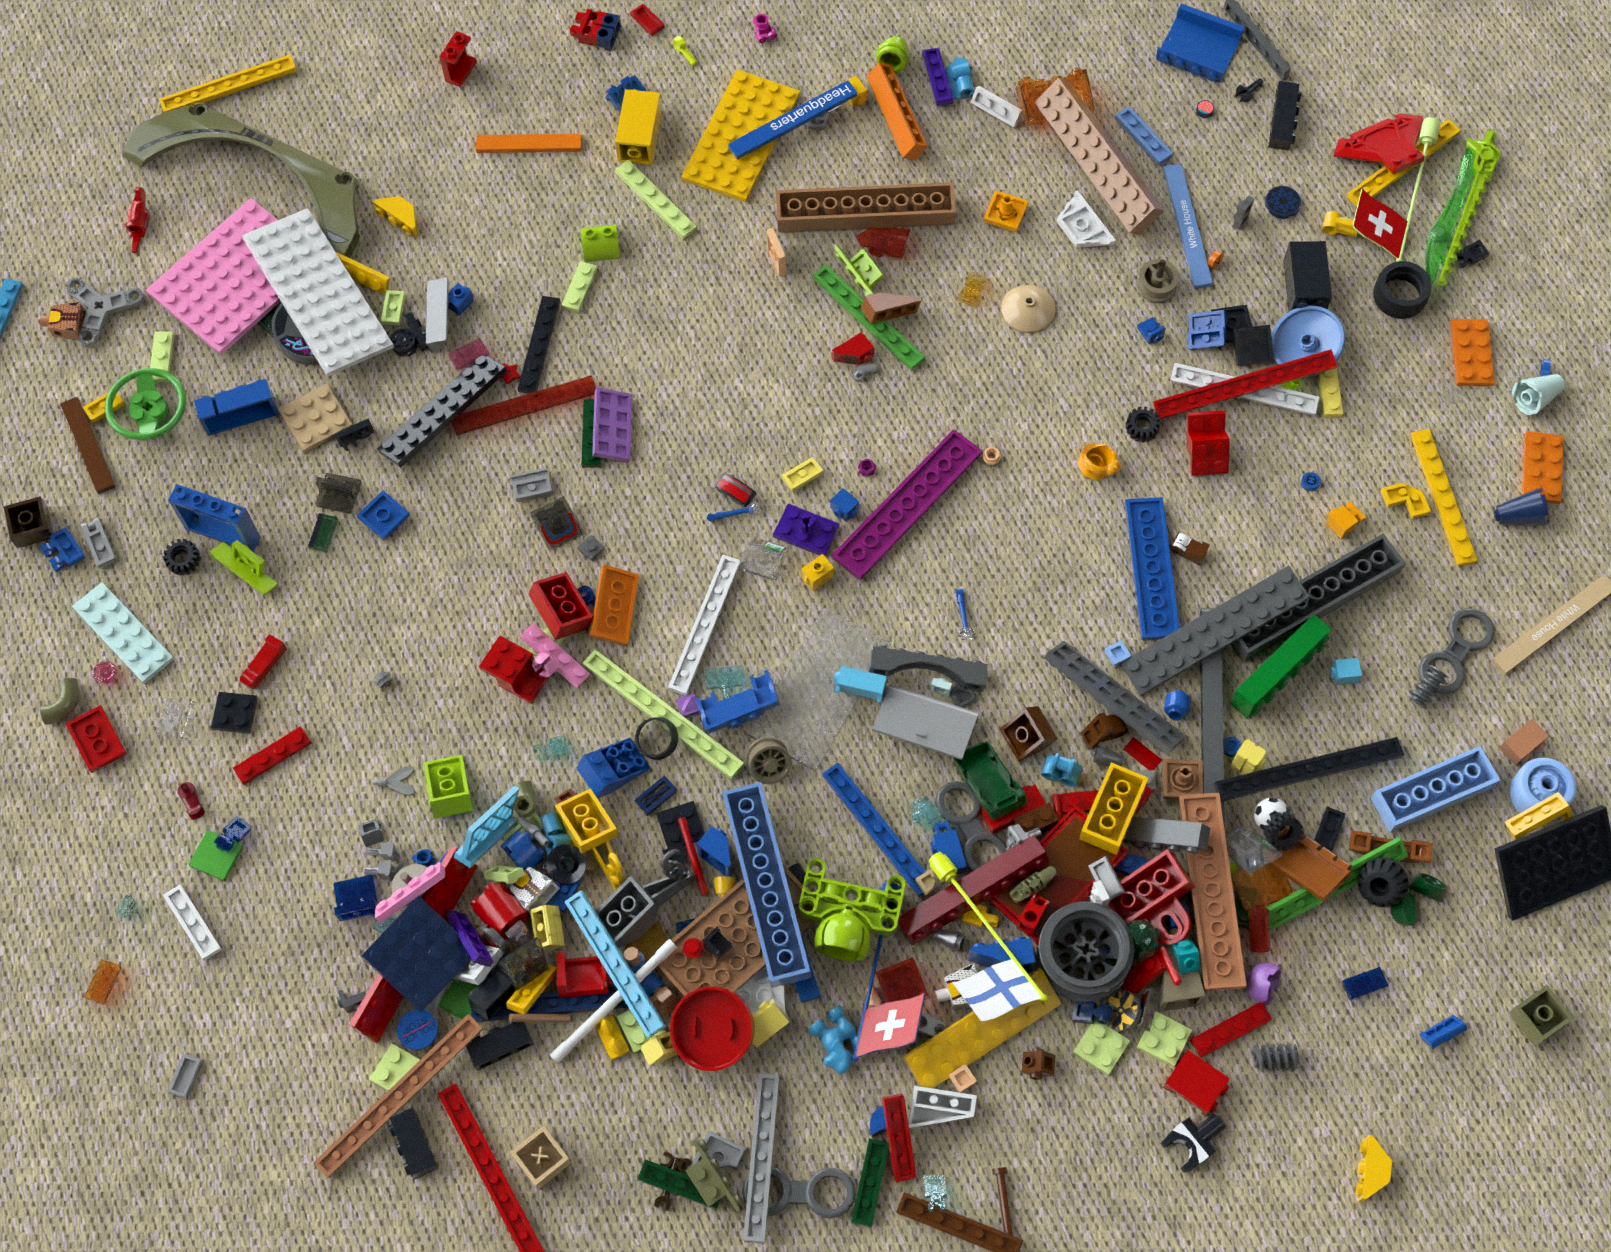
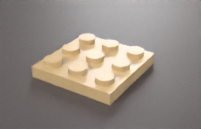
M327 383L278 408L304 453L334 438L336 433L353 426Z

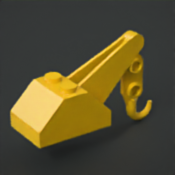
M590 788L555 805V808L566 834L571 838L572 845L576 846L580 853L590 851L615 892L626 881L622 874V865L617 855L612 852L609 840L617 837L618 833L615 825ZM602 844L609 861L607 867L595 848Z

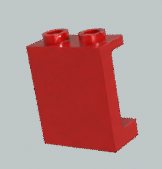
M456 31L439 58L445 81L461 87L477 63V59L467 55L466 47L471 41V37Z
M557 952V989L559 998L609 993L608 985H612V979L598 956L566 959L565 952Z
M1187 1049L1163 1088L1169 1092L1171 1090L1200 1109L1202 1115L1206 1116L1208 1111L1212 1114L1219 1103L1216 1102L1218 1096L1221 1095L1223 1097L1230 1086L1227 1083L1230 1078Z

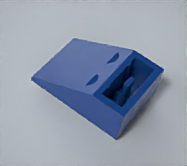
M627 738L583 755L576 769L598 799L621 788L650 770L651 767L632 739Z
M1017 937L1009 942L1002 940L1025 971L1031 973L1035 965L1031 938ZM994 941L993 944L985 945V943L974 944L973 947H970L968 961L985 967L1011 960L998 941Z

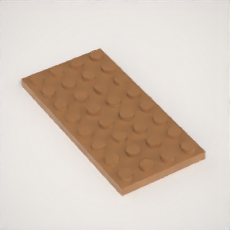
M783 864L800 934L802 935L817 921L804 919L800 916L799 901L803 885ZM744 878L671 939L678 948L657 967L684 997L693 990L708 986L724 987L737 992L766 966ZM810 904L802 907L805 911L813 910ZM716 927L720 929L721 934L732 944V948L718 961L704 947L702 954L695 959L688 958L683 953V944L686 940L697 938L703 944L702 940Z

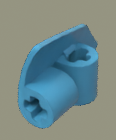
M957 57L946 68V75L954 100L970 97L975 92L968 60Z
M557 812L546 814L540 818L546 838L550 841L548 846L545 847L547 855L558 845H572L571 838L566 834ZM569 860L564 861L565 866L569 862Z

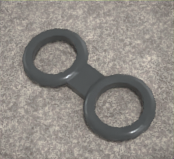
M1471 608L1457 611L1451 617L1448 624L1449 635L1452 639L1445 651L1429 653L1421 660L1419 677L1425 679L1424 672L1427 671L1428 664L1437 659L1450 662L1456 670V680L1449 685H1440L1442 691L1435 689V693L1449 694L1459 689L1465 679V669L1461 663L1469 650L1478 651L1484 649L1492 642L1494 625L1484 612ZM1464 617L1479 619L1486 628L1485 638L1478 642L1464 640L1457 631L1458 621Z
M955 781L941 787L936 795L935 804L937 811L944 820L958 825L966 841L963 846V855L968 869L973 872L980 867L973 861L971 856V848L977 842H990L997 847L1000 855L1004 853L1007 848L1005 843L994 834L985 833L978 820L982 806L968 785L964 782ZM954 790L967 793L973 801V811L963 817L954 816L949 813L944 804V797L947 793Z
M772 1167L771 1176H775L781 1181L784 1192L779 1203L773 1207H768V1216L777 1215L788 1204H808L810 1209L820 1217L831 1219L840 1217L848 1212L854 1203L856 1195L854 1183L850 1176L840 1169L825 1168L813 1174L809 1181H790L783 1171ZM749 1175L745 1179L742 1188L745 1204H747ZM826 1177L838 1178L847 1189L845 1201L835 1209L821 1207L814 1198L815 1186Z

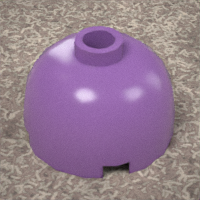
M1260 963L1251 972L1248 971L1245 979L1249 995L1259 1003L1267 1006L1270 1005L1274 999L1270 995L1274 992L1275 988L1278 989L1280 983V966L1271 963Z

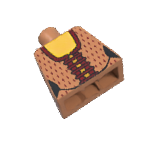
M81 302L53 305L49 316H40V326L48 327L54 337L79 340L78 336L84 322L85 309Z

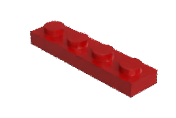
M300 726L234 766L233 769L242 784L245 785L312 743Z
M1257 1003L1191 1038L1190 1042L1199 1057L1202 1058L1270 1022L1272 1018L1262 1003Z
M901 1093L882 1097L894 1180L901 1182L917 1178L904 1095Z

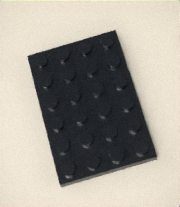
M1604 805L1597 806L1494 848L1507 914L1512 921L1611 881V828L1607 807Z

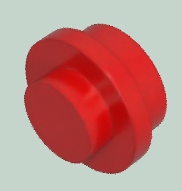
M690 938L683 944V953L688 958H698L703 952V944L697 938Z

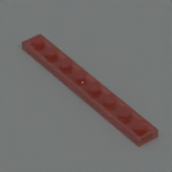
M592 375L462 413L452 421L456 436L595 395L596 386Z

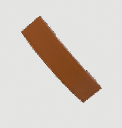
M1351 830L1349 850L1365 855L1393 839L1371 836L1372 833ZM1412 840V842L1403 841L1408 857L1399 862L1431 863L1433 843Z

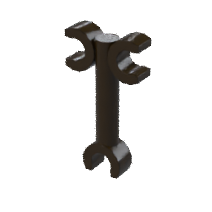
M669 1152L663 1153V1156L668 1157L670 1161L668 1164L660 1163V1165L676 1171L679 1170V1172L688 1175L682 1169V1166L685 1163L691 1165L692 1161L690 1159L683 1158L681 1160L676 1157L673 1158ZM663 1190L661 1196L655 1199L654 1206L657 1208L660 1201H665V1211H668L671 1206L669 1201L670 1193Z

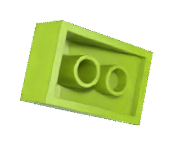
M462 755L423 762L434 819L473 811Z

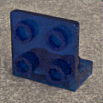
M372 874L333 884L337 907H334L335 916L340 922L375 914L378 900Z

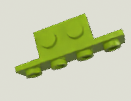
M835 245L834 248L837 251L835 255L841 262L844 261L846 263V270L851 275H855V282L859 287H864L866 290L864 294L866 296L876 294L872 287L883 279L885 275L867 251L862 249L850 259L842 248Z
M238 540L232 543V548L222 542L210 551L211 556L262 595H267L277 587V582L264 573V559Z

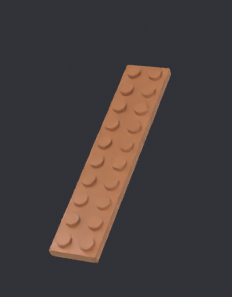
M1219 793L1180 795L1178 799L1181 821L1203 823L1211 828L1206 852L1199 851L1198 854L1186 852L1188 874L1195 885L1191 889L1204 991L1245 989L1246 979Z

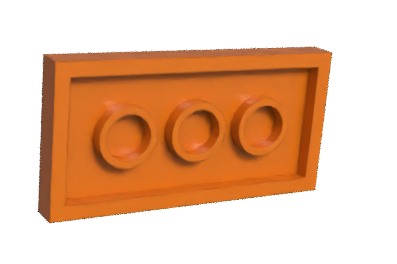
M1451 319L1450 328L1456 386H1494L1495 380L1488 319Z
M1533 431L1525 432L1522 495L1537 488H1542L1543 491L1540 494H1545L1547 503H1561L1563 435Z
M605 564L601 567L590 637L622 646L628 645L639 574Z

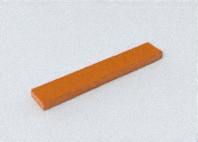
M581 134L477 135L476 152H581L582 136Z

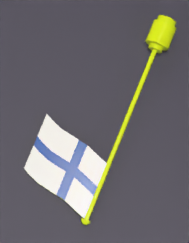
M942 852L934 854L928 861L930 868L941 882L946 881L947 883L952 882L1011 958V960L992 965L967 979L952 982L981 1021L992 1020L1020 1005L1039 999L1046 1001L1048 998L1047 994L1044 995L956 882L957 868L946 854H942Z

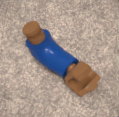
M629 947L624 951V958L635 974L646 963V959L643 953L635 947ZM653 971L640 982L645 993L651 997L650 1001L661 1015L667 1012L671 1013L680 1002L668 985L664 986L662 980Z

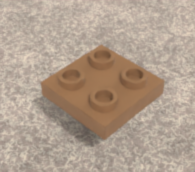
M1162 760V799H1178L1180 795L1203 794L1202 760Z

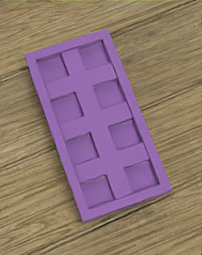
M596 388L592 456L629 462L632 394Z

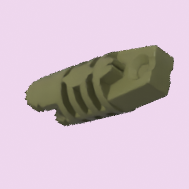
M1049 866L1041 872L1036 871L1021 881L1009 893L1015 904L1032 897L1047 887L1046 883L1051 881L1057 874L1056 868Z

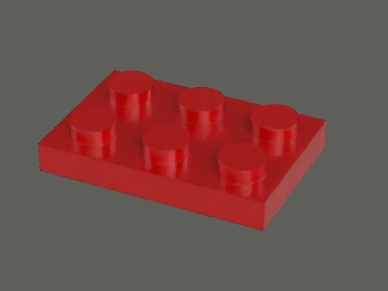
M101 705L65 723L91 773L127 755Z

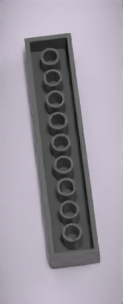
M1383 533L1300 580V583L1310 596L1309 600L1231 645L1243 662L1294 634L1313 614L1320 619L1402 572L1406 562Z

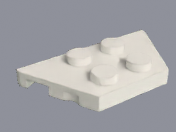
M1076 191L1071 201L1066 204L1064 211L1057 217L1058 225L1076 248L1114 245L1116 241L1079 191Z

